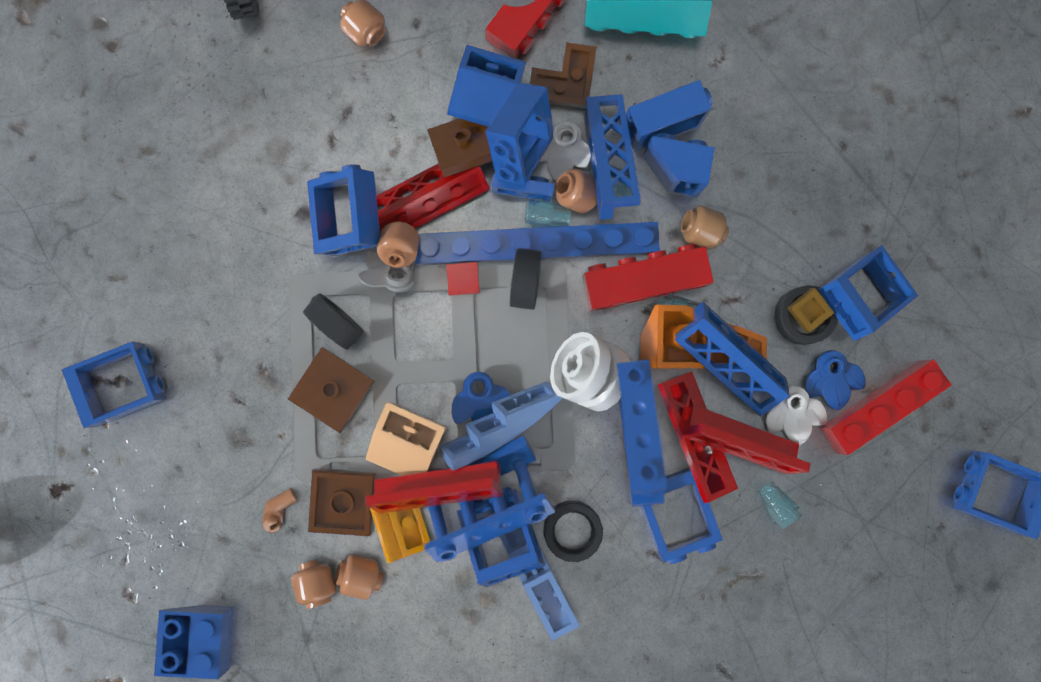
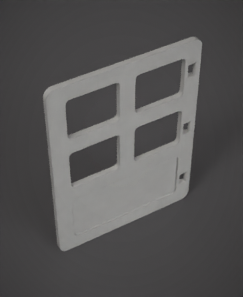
M557 262L541 263L536 306L534 310L510 307V290L514 264L478 266L480 294L451 296L453 358L450 360L398 362L396 360L393 298L397 293L448 291L446 267L412 269L411 271L414 275L413 285L402 292H394L386 287L374 288L365 285L358 277V274L362 271L297 274L289 282L292 391L314 359L313 324L304 315L303 310L320 293L324 296H369L372 359L368 364H352L351 366L375 380L371 386L373 389L374 429L386 402L397 404V387L400 384L452 382L455 385L456 396L463 391V383L468 375L474 372H484L491 377L495 385L505 387L510 395L546 381L551 385L552 362L558 349L569 338L566 270ZM476 381L473 384V391L475 393L483 391V383ZM562 398L541 419L514 438L517 439L525 436L534 453H540L541 464H528L529 472L564 471L574 465L575 438L572 401ZM293 403L295 475L300 481L311 482L312 470L314 468L332 470L331 463L349 462V471L376 473V479L402 476L365 460L366 456L319 457L317 454L316 418ZM471 418L457 424V438L467 435L465 424L472 422ZM436 453L435 458H442L441 454ZM444 461V465H445L446 468L429 469V472H430V471H436V470L448 469V468H450V467H449V465Z

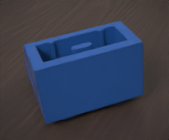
M466 45L447 115L489 127L518 82L521 83L526 62Z
M658 134L651 137L644 151L643 158L667 192L698 197L709 184L715 147L707 146V143L702 140L691 139L688 142L676 140V137L670 134Z
M197 605L159 610L154 676L220 679L230 667L234 606Z

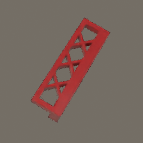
M438 163L377 195V207L385 205L383 209L378 211L380 233L385 225L392 222H406L416 228L489 190V185L480 165L443 177ZM435 177H440L433 183H428L431 179ZM412 191L410 195L402 197L403 194Z
M693 372L678 375L658 384L703 503H710L737 490L738 486L723 451L681 436L688 406L696 405L707 409Z
M696 405L688 406L681 434L682 437L784 474L809 472L811 463L797 458L798 443Z
M498 462L463 466L455 471L450 468L374 480L375 495L366 496V506L378 513H387L502 496L500 464Z

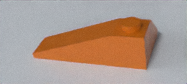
M655 305L640 335V360H650V367L657 369L705 368L675 341V335L694 321V308L687 305ZM727 323L767 360V337ZM699 329L688 337L693 344H707V336ZM710 353V359L714 363H729V356L725 353Z

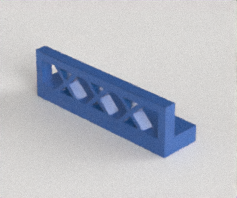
M623 94L586 97L584 120L588 146L590 148V159L600 220L612 219L615 207L639 206L641 202ZM617 106V113L612 119L601 113L600 107ZM610 129L622 135V139L616 145L605 138V134ZM615 155L626 162V166L621 172L609 165V161ZM621 182L631 189L632 196L614 197L613 188Z
M702 302L694 308V321L675 335L676 342L760 417L790 396L787 378L706 303ZM699 329L707 336V344H693L688 337ZM710 353H725L729 356V363H714L710 359ZM732 372H746L750 376V383L735 382L732 379ZM753 391H767L771 397L760 404L753 398Z

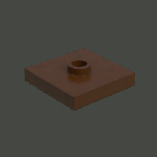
M458 118L427 129L443 177L492 161L486 135L487 126Z
M321 347L288 397V400L338 433H341L375 380L324 347Z
M314 468L311 478L308 532L371 536L373 517L370 508L366 506V496L375 495L374 480H376V473Z

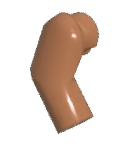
M292 488L266 502L262 516V525L267 532L275 533L279 531L285 508L298 502V497Z

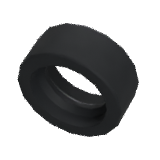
M517 248L511 281L510 307L535 309L542 251Z
M806 285L792 289L783 295L776 305L774 318L777 329L784 338L794 344L808 345L821 342L830 336L837 326L838 319L834 313L822 323L819 329L812 333H801L790 324L787 307L809 289L816 288L818 291L820 287Z
M321 293L317 294L303 310L304 315L313 325L346 350L364 332L346 312Z
M568 500L557 504L554 507L555 513L548 515L544 521L543 534L547 547L556 557L566 562H580L589 559L598 551L603 540V526L600 517L590 506L581 501ZM568 513H579L585 516L591 526V537L588 543L578 549H567L561 546L555 536V525L558 519Z

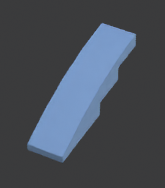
M546 381L492 402V414L465 424L467 435L439 446L441 457L453 471L470 464L513 440L541 419L562 400V397L558 396L552 389V386Z
M521 527L499 536L510 559L529 552ZM540 547L545 566L519 575L549 637L553 641L580 627Z

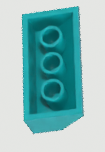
M586 0L584 27H590L595 31L620 29L622 32L629 34L645 31L657 36H664L668 33L680 34L685 38L706 36L713 0Z

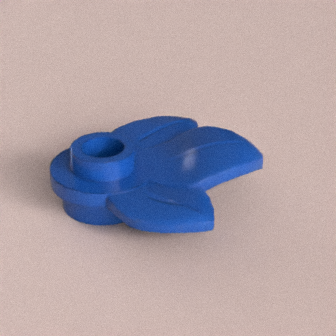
M829 350L818 357L816 369L806 378L805 390L809 398L823 395L829 406L835 410H841L848 403L851 390L865 388V375L858 365L848 362L841 352ZM836 361V368L830 371V364Z
M484 372L471 373L464 380L463 391L453 399L451 413L454 423L460 424L469 418L474 421L492 414V402L510 396V393L505 387L495 385L488 374ZM476 381H480L484 385L481 393L473 391V384Z

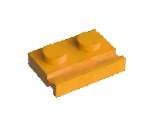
M370 508L387 563H392L395 560L425 550L424 544L429 543L430 539L420 508L387 513H378Z

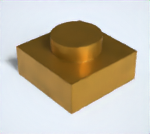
M816 288L809 289L787 307L803 330L808 333L834 313Z

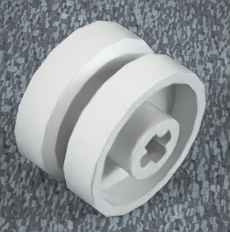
M586 332L573 334L563 342L552 362L550 374L552 389L558 396L597 412L607 410L621 398L617 363L630 362L629 357L622 348L604 342L603 339Z

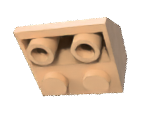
M386 402L374 429L365 460L402 476L429 472L448 427L395 403Z

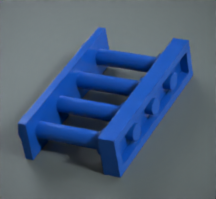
M650 360L617 363L621 395L619 405L632 507L664 504L663 490H667Z
M525 436L514 439L488 455L465 465L498 462L500 464L501 476L515 470L525 499L524 502L507 509L503 493L502 496L492 497L491 501L495 514L480 521L477 520L472 500L459 502L466 527L449 534L441 505L422 507L423 509H429L436 540L424 544V548L437 563L452 560L459 553L529 523H538L548 515L555 513L554 507L545 493L538 496L536 494L527 468L529 463L536 461V457Z

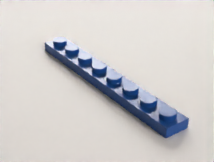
M658 222L418 233L420 242L415 264L420 266L514 261L517 248L542 251V259L650 254L660 251Z

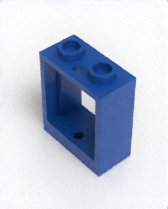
M700 80L629 107L626 117L633 152L646 148L652 136H657L658 134L676 136L701 126L712 109L713 101L709 90L703 88Z
M518 82L487 128L486 135L497 180L525 185L552 142L554 128L547 87Z
M351 164L342 166V171L321 172L319 178L307 181L314 254L338 256L378 246L380 228L373 171L363 170L360 165ZM348 184L353 232L337 236L333 188Z
M883 245L860 257L818 289L820 295L832 309L853 341L875 332L919 296ZM863 267L888 301V304L876 314L871 312L849 280L851 276Z
M132 341L61 369L83 428L101 426L165 400L162 393L165 391L164 383L160 376L155 374L151 364L154 362L153 354L144 343ZM133 356L148 396L104 413L89 373Z
M973 451V454L966 460L964 466L966 473L962 484L955 490L953 509L1019 535L1038 540L1041 532V473L988 452ZM988 465L1028 480L1014 522L973 507Z
M690 467L667 475V490H663V493L666 494L691 484L709 531L708 534L667 549L651 505L640 506L659 558L663 562L669 561L670 564H675L687 559L686 554L698 550L699 553H704L717 547L715 543L723 541L710 504L703 503Z
M510 487L502 489L507 508L524 502L523 495L516 489L512 490ZM491 498L484 501L483 499L472 500L477 519L495 513ZM460 509L457 511L461 528L466 525ZM532 523L521 527L529 550L528 553L489 567L482 544L468 550L478 585L489 587L545 566Z

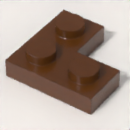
M566 42L562 72L532 67L530 85L547 87L549 104L585 109L586 97L590 95L596 46Z

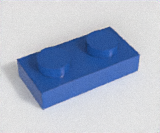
M493 174L492 193L552 202L554 183H549L547 178L532 176L525 185L497 180L496 174Z

